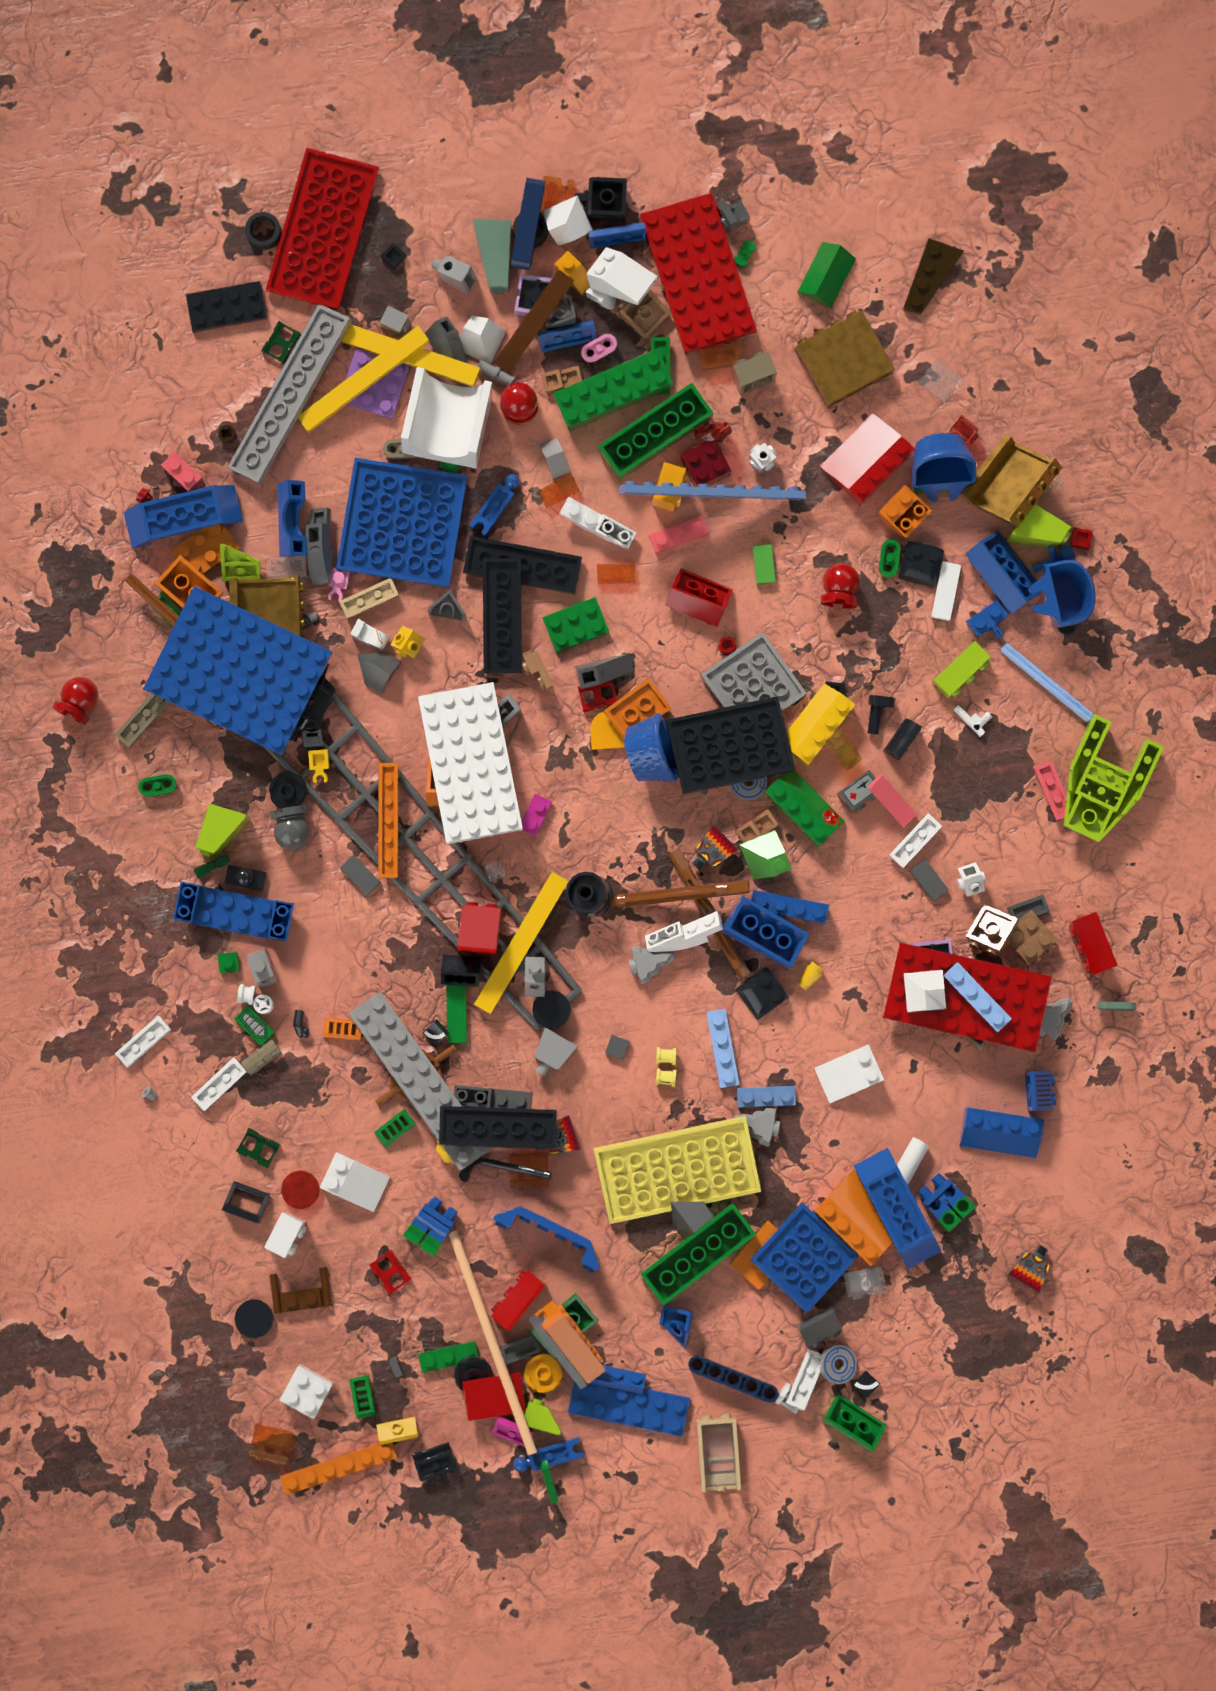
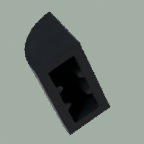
M905 718L883 751L899 761L922 726Z
M443 954L441 984L479 987L481 957Z

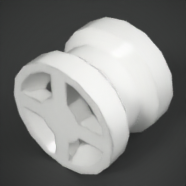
M240 984L237 1003L247 1002L249 1005H253L256 986L246 987Z
M259 995L255 998L253 1006L258 1013L268 1014L273 1010L274 1002L267 995Z

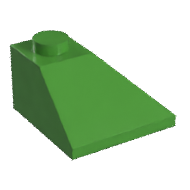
M775 830L739 844L753 880L774 877L792 870L786 852Z

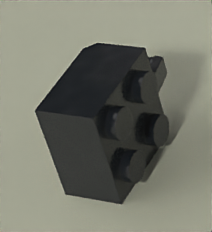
M590 177L589 190H584V193H574V197L578 195L583 208H588V220L625 222L627 178Z

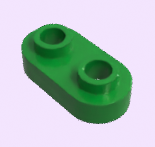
M892 539L885 541L881 547L878 569L880 575L884 578H892L898 571L901 548L899 543ZM887 548H893L894 552L888 553ZM885 566H890L891 571H885Z
M169 774L143 778L138 784L139 792L145 797L171 794L177 788L176 779ZM167 781L171 782V786L169 788H165L164 786L165 782ZM147 785H152V789L150 791H146L145 788Z

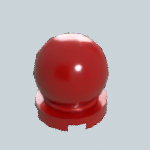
M521 382L508 385L502 391L500 397V406L504 418L516 425L530 422L538 411V400L534 389L528 384Z
M837 563L830 566L822 579L826 594L821 595V605L833 608V604L843 605L842 609L857 608L859 599L854 597L860 587L858 572L846 563Z
M74 677L64 684L60 694L62 701H55L52 708L64 716H67L69 713L75 719L74 721L86 725L90 719L86 716V713L93 710L98 702V688L89 678Z

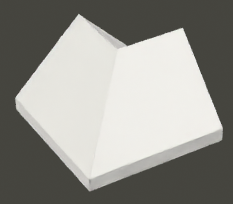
M578 195L543 210L548 231L558 246L572 242L586 235L588 231H593Z
M472 315L463 327L460 336L464 353L491 365L506 334V330L489 318Z
M943 970L904 973L907 1012L946 1009Z

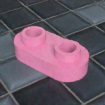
M604 334L586 344L581 350L583 360L592 363L613 352L617 346L616 338L611 334ZM604 341H609L610 346L605 347L603 345ZM588 350H592L594 352V355L592 357L587 355Z

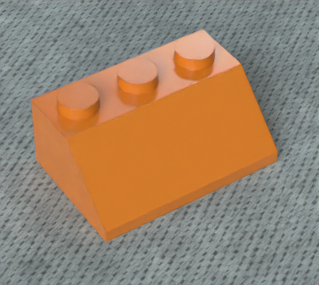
M181 555L155 582L157 588L163 591L182 609L194 586L219 598L223 594L217 586Z

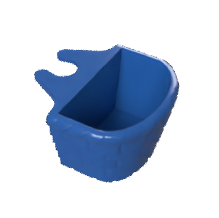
M951 433L929 435L917 441L914 450L911 486L912 488L922 489L931 502L938 500L937 493L941 490L950 491L949 499L952 501L956 500L966 485L976 482L977 462L968 450L962 437Z
M1063 560L1044 564L1042 578L1028 588V592L1030 594L1043 592L1046 602L1042 605H1034L1032 607L1033 612L1050 616L1052 626L1058 628L1075 625L1087 620L1092 615L1096 603L1095 586L1088 570L1075 560Z
M657 713L655 716L627 728L624 738L625 750L637 781H677L678 773L668 727L662 715Z

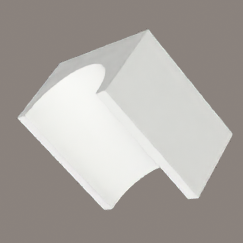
M417 367L401 435L402 453L477 469L492 402V382L484 381L482 385L477 387L454 386L434 379L427 374L425 368Z

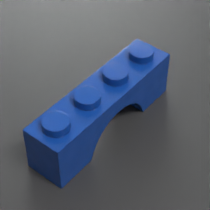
M286 480L277 484L279 556L299 560L307 557V538L302 535L299 527V513L305 501V481Z
M756 890L752 892L751 901L776 915L821 925L826 924L828 904Z

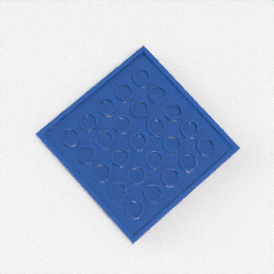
M354 458L336 570L449 588L467 475Z

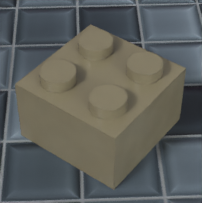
M763 351L755 353L751 359L746 360L743 358L736 361L732 369V377L740 395L774 382L777 375L769 352L763 353Z

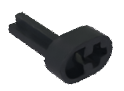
M869 695L868 705H871L868 734L879 735L882 707L895 708L896 698Z

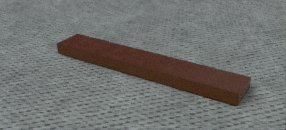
M561 270L556 272L494 361L496 366L508 374L512 371L574 282L571 277Z

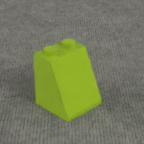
M1035 505L1018 528L1014 529L1007 541L1041 548H1048L1049 545H1054L1056 549L1059 545L1063 546L1071 535L1068 532L1071 526L1040 506Z
M209 803L195 848L199 850V854L208 858H213V855L219 856L249 823L250 818L246 814Z

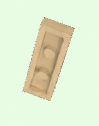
M389 578L339 601L348 620L398 597L399 594L392 579Z

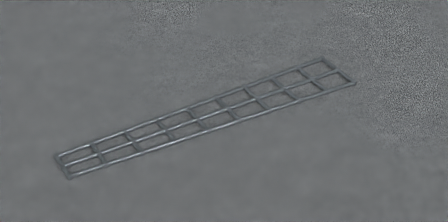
M334 692L331 700L353 726L332 745L328 746L323 741V749H328L329 759L361 794L340 814L305 780L314 771L310 770L309 765L299 773L282 755L267 748L265 749L287 772L299 774L304 779L307 785V793L378 865V854L344 819L366 800L379 814V802L372 796L379 789V779L366 789L334 752L355 733L359 732L383 763H393V761ZM398 769V781L426 813L406 831L398 825V848L405 843L437 880L421 895L417 896L399 876L398 878L390 879L456 947L458 937L433 913L424 901L443 885L461 906L467 905V900L449 882V879L466 864L472 868L499 901L497 908H505L520 926L524 920L460 842L452 843V845L462 858L442 874L410 838L430 819L444 836L445 834L442 820L427 805L423 797ZM537 936L533 942L536 946L525 957H535L538 953L542 952L571 987L572 991L566 995L570 1003L582 992V989ZM499 937L498 948L504 953L508 946ZM461 952L464 956H475L473 953ZM525 957L519 965L517 971L515 972L516 974L518 971H520L524 977ZM481 962L480 972L489 980L492 973ZM506 988L502 995L536 1030H540L542 1026L537 1023L534 1016Z

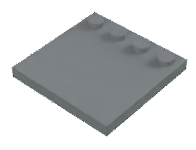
M763 632L700 675L723 708L778 696L781 711H784L807 694Z

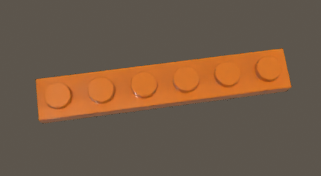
M379 763L378 878H398V763Z
M393 1442L382 1445L378 1443L282 1475L280 1479L285 1495H289L398 1457Z

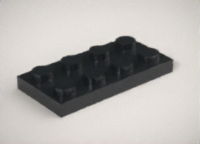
M260 281L186 294L192 332L267 319Z

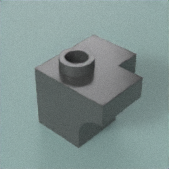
M722 200L717 203L716 207L721 217L720 221L723 228H727L729 232L750 222V215L742 201L736 204H728Z

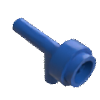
M1049 545L1047 549L1050 558L1031 567L1035 573L1042 570L1044 564L1056 563L1062 560H1074L1076 556L1071 545L1059 547L1061 552L1057 554L1054 545Z

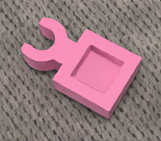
M332 567L331 584H328V587L333 588V590L328 594L329 601H332L334 594L339 595L338 601L343 600L341 590H347L351 572L336 570V568Z

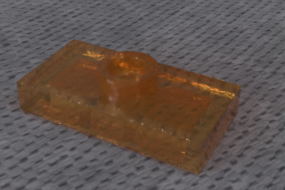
M572 474L538 490V494L546 509L580 492Z
M635 563L597 564V584L635 583Z

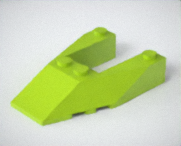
M1094 714L1084 731L1070 765L1063 826L1096 842H1100L1136 802L1141 799L1164 746L1146 739L1143 741L1130 771L1119 768L1096 757L1112 722Z

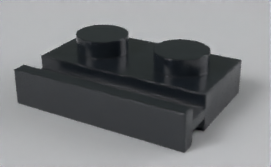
M449 1442L412 1454L420 1482L458 1469Z

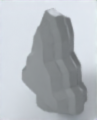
M641 946L631 947L633 959L628 960L632 975L638 974L641 984L651 981V977L658 974L661 967L669 965L676 957L674 951L649 952L647 948L643 949Z
M1069 997L1057 1000L1053 1005L1046 1004L1039 1034L1041 1037L1046 1034L1055 1041L1061 1035L1060 1029L1065 1024L1064 1017L1070 1012L1073 1004Z
M766 1108L764 1111H755L752 1115L741 1114L734 1116V1118L746 1116L751 1138L757 1139L761 1145L769 1147L772 1136H778L780 1121L775 1120L776 1109Z

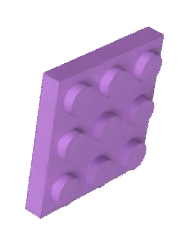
M356 348L346 379L378 355ZM401 363L347 405L392 420L410 370V365Z

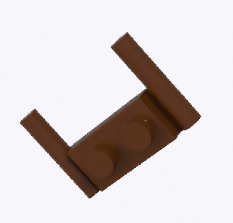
M327 1267L319 1268L322 1287L279 1293L277 1274H270L274 1313L332 1306Z

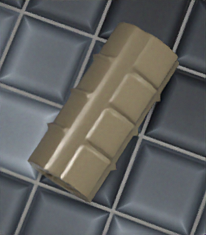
M271 1040L248 1056L241 1064L249 1075L252 1076L282 1054V1051Z

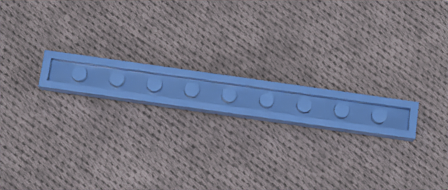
M627 481L624 485L619 486V494L774 500L806 499V491H799V487H788V490H781V487L774 486L767 490L764 489V486H752V489H746L745 485H735L734 488H728V485H716V488H710V484H698V487H691L690 483H681L680 486H673V483H662V486H655V482H643V485H637L635 481Z

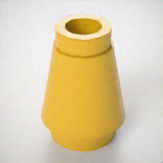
M812 961L810 964H807L797 984L807 990L823 976L824 969Z

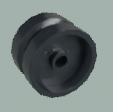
M587 871L573 876L568 882L565 891L566 901L569 906L576 912L589 917H596L605 913L612 905L614 897L613 889L607 880Z

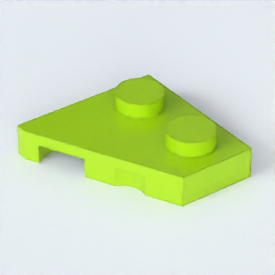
M220 544L222 581H229V578H237L238 580L261 579L259 559L225 544Z

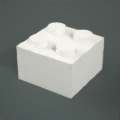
M282 1212L264 1248L284 1258L294 1255L298 1247L295 1244L297 1239L302 1238L306 1232V1222L287 1212Z
M300 1364L289 1381L280 1401L314 1419L334 1382Z

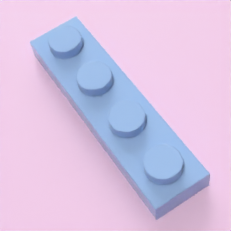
M958 962L943 975L997 1032L1011 1020V1017Z
M726 1009L706 1012L720 1088L739 1085Z

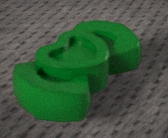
M746 240L742 242L740 251L734 258V262L738 267H747L751 253L757 250L756 245L752 241Z

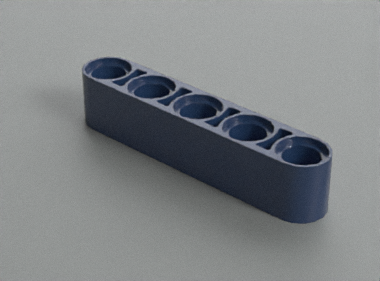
M526 178L511 260L512 268L530 270L545 191V180Z
M693 1355L688 1361L689 1369L693 1373L762 1401L772 1403L779 1396V1392L774 1385L703 1356ZM700 1359L703 1363L702 1367L697 1370L692 1368L693 1360ZM713 1366H717L721 1370L717 1377L710 1375V1369ZM737 1374L739 1377L738 1382L730 1384L728 1382L729 1375ZM749 1381L756 1382L757 1387L754 1391L746 1389V1384ZM768 1388H772L775 1391L774 1397L770 1399L764 1396V1392Z

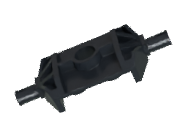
M328 663L312 694L314 703L311 706H306L290 739L293 742L297 743L300 732L303 730L320 729L319 726L334 692H336L333 685L325 678L330 666Z

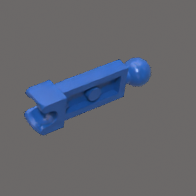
M507 475L505 486L498 483L470 523L469 527L472 530L478 525L484 526L482 530L484 538L487 537L498 518L514 497V493L510 490L519 485L517 475Z
M580 1437L536 1449L537 1452L528 1455V1459L518 1457L514 1460V1469L517 1472H525L529 1466H532L534 1472L541 1469L540 1463L543 1460H548L550 1467L585 1456L583 1451L576 1452L573 1450V1446L580 1442Z

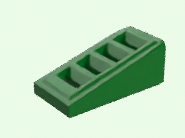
M403 1109L374 1133L386 1148L415 1126L416 1123L408 1112ZM403 1116L409 1125L405 1126L399 1118ZM397 1121L402 1130L399 1131L393 1122ZM388 1126H391L395 1131V1136L389 1131ZM383 1130L390 1137V1140L387 1141L381 1133Z
M369 1375L349 1379L356 1418L362 1419L376 1416V1407ZM356 1384H366V1386L355 1388ZM367 1390V1394L357 1396V1392ZM363 1399L369 1400V1402H364L360 1404L358 1401ZM370 1406V1410L360 1411V1408Z

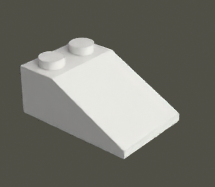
M607 247L586 273L592 290L639 305L658 279L655 274L622 252Z
M869 1044L814 1068L829 1104L884 1080Z
M336 1152L320 1188L374 1212L390 1176Z

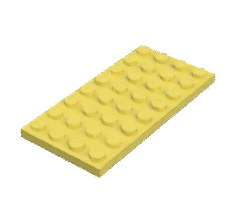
M746 1116L594 1148L609 1224L671 1211V1201H704L706 1204L761 1192Z

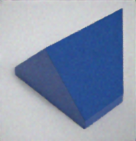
M665 1305L662 1308L659 1324L663 1325L684 1349L690 1332L693 1311Z

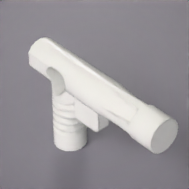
M959 705L954 709L979 737L985 733L982 727L992 718L988 712L980 718L977 714L970 717ZM974 725H979V730H976Z

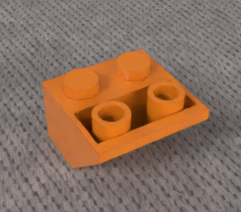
M904 485L878 512L877 517L891 530L907 538L932 510Z

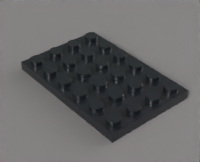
M778 696L666 720L682 795L795 771Z

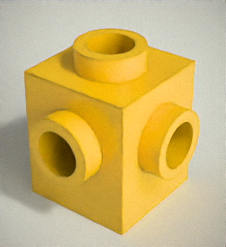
M402 626L395 635L391 646L397 649L395 653L401 657L409 656L414 659L425 638L414 630Z

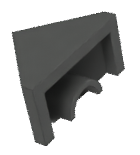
M568 294L566 303L561 304L558 311L553 315L554 319L551 323L548 321L546 324L547 330L576 324L572 296Z
M448 590L428 607L429 615L466 621L467 618L451 590Z
M386 652L358 655L365 685L382 694L401 661Z
M671 1201L673 1224L684 1239L715 1217L704 1201Z

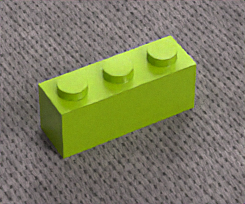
M974 641L932 683L947 699L950 696L955 698L962 691L960 687L965 682L969 684L976 678L974 673L978 670L982 672L990 664L988 660L991 657Z

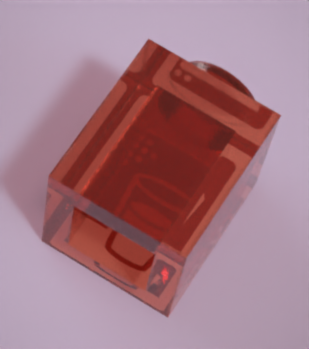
M961 415L948 433L962 437L967 446L969 443L973 445L977 440L979 428Z

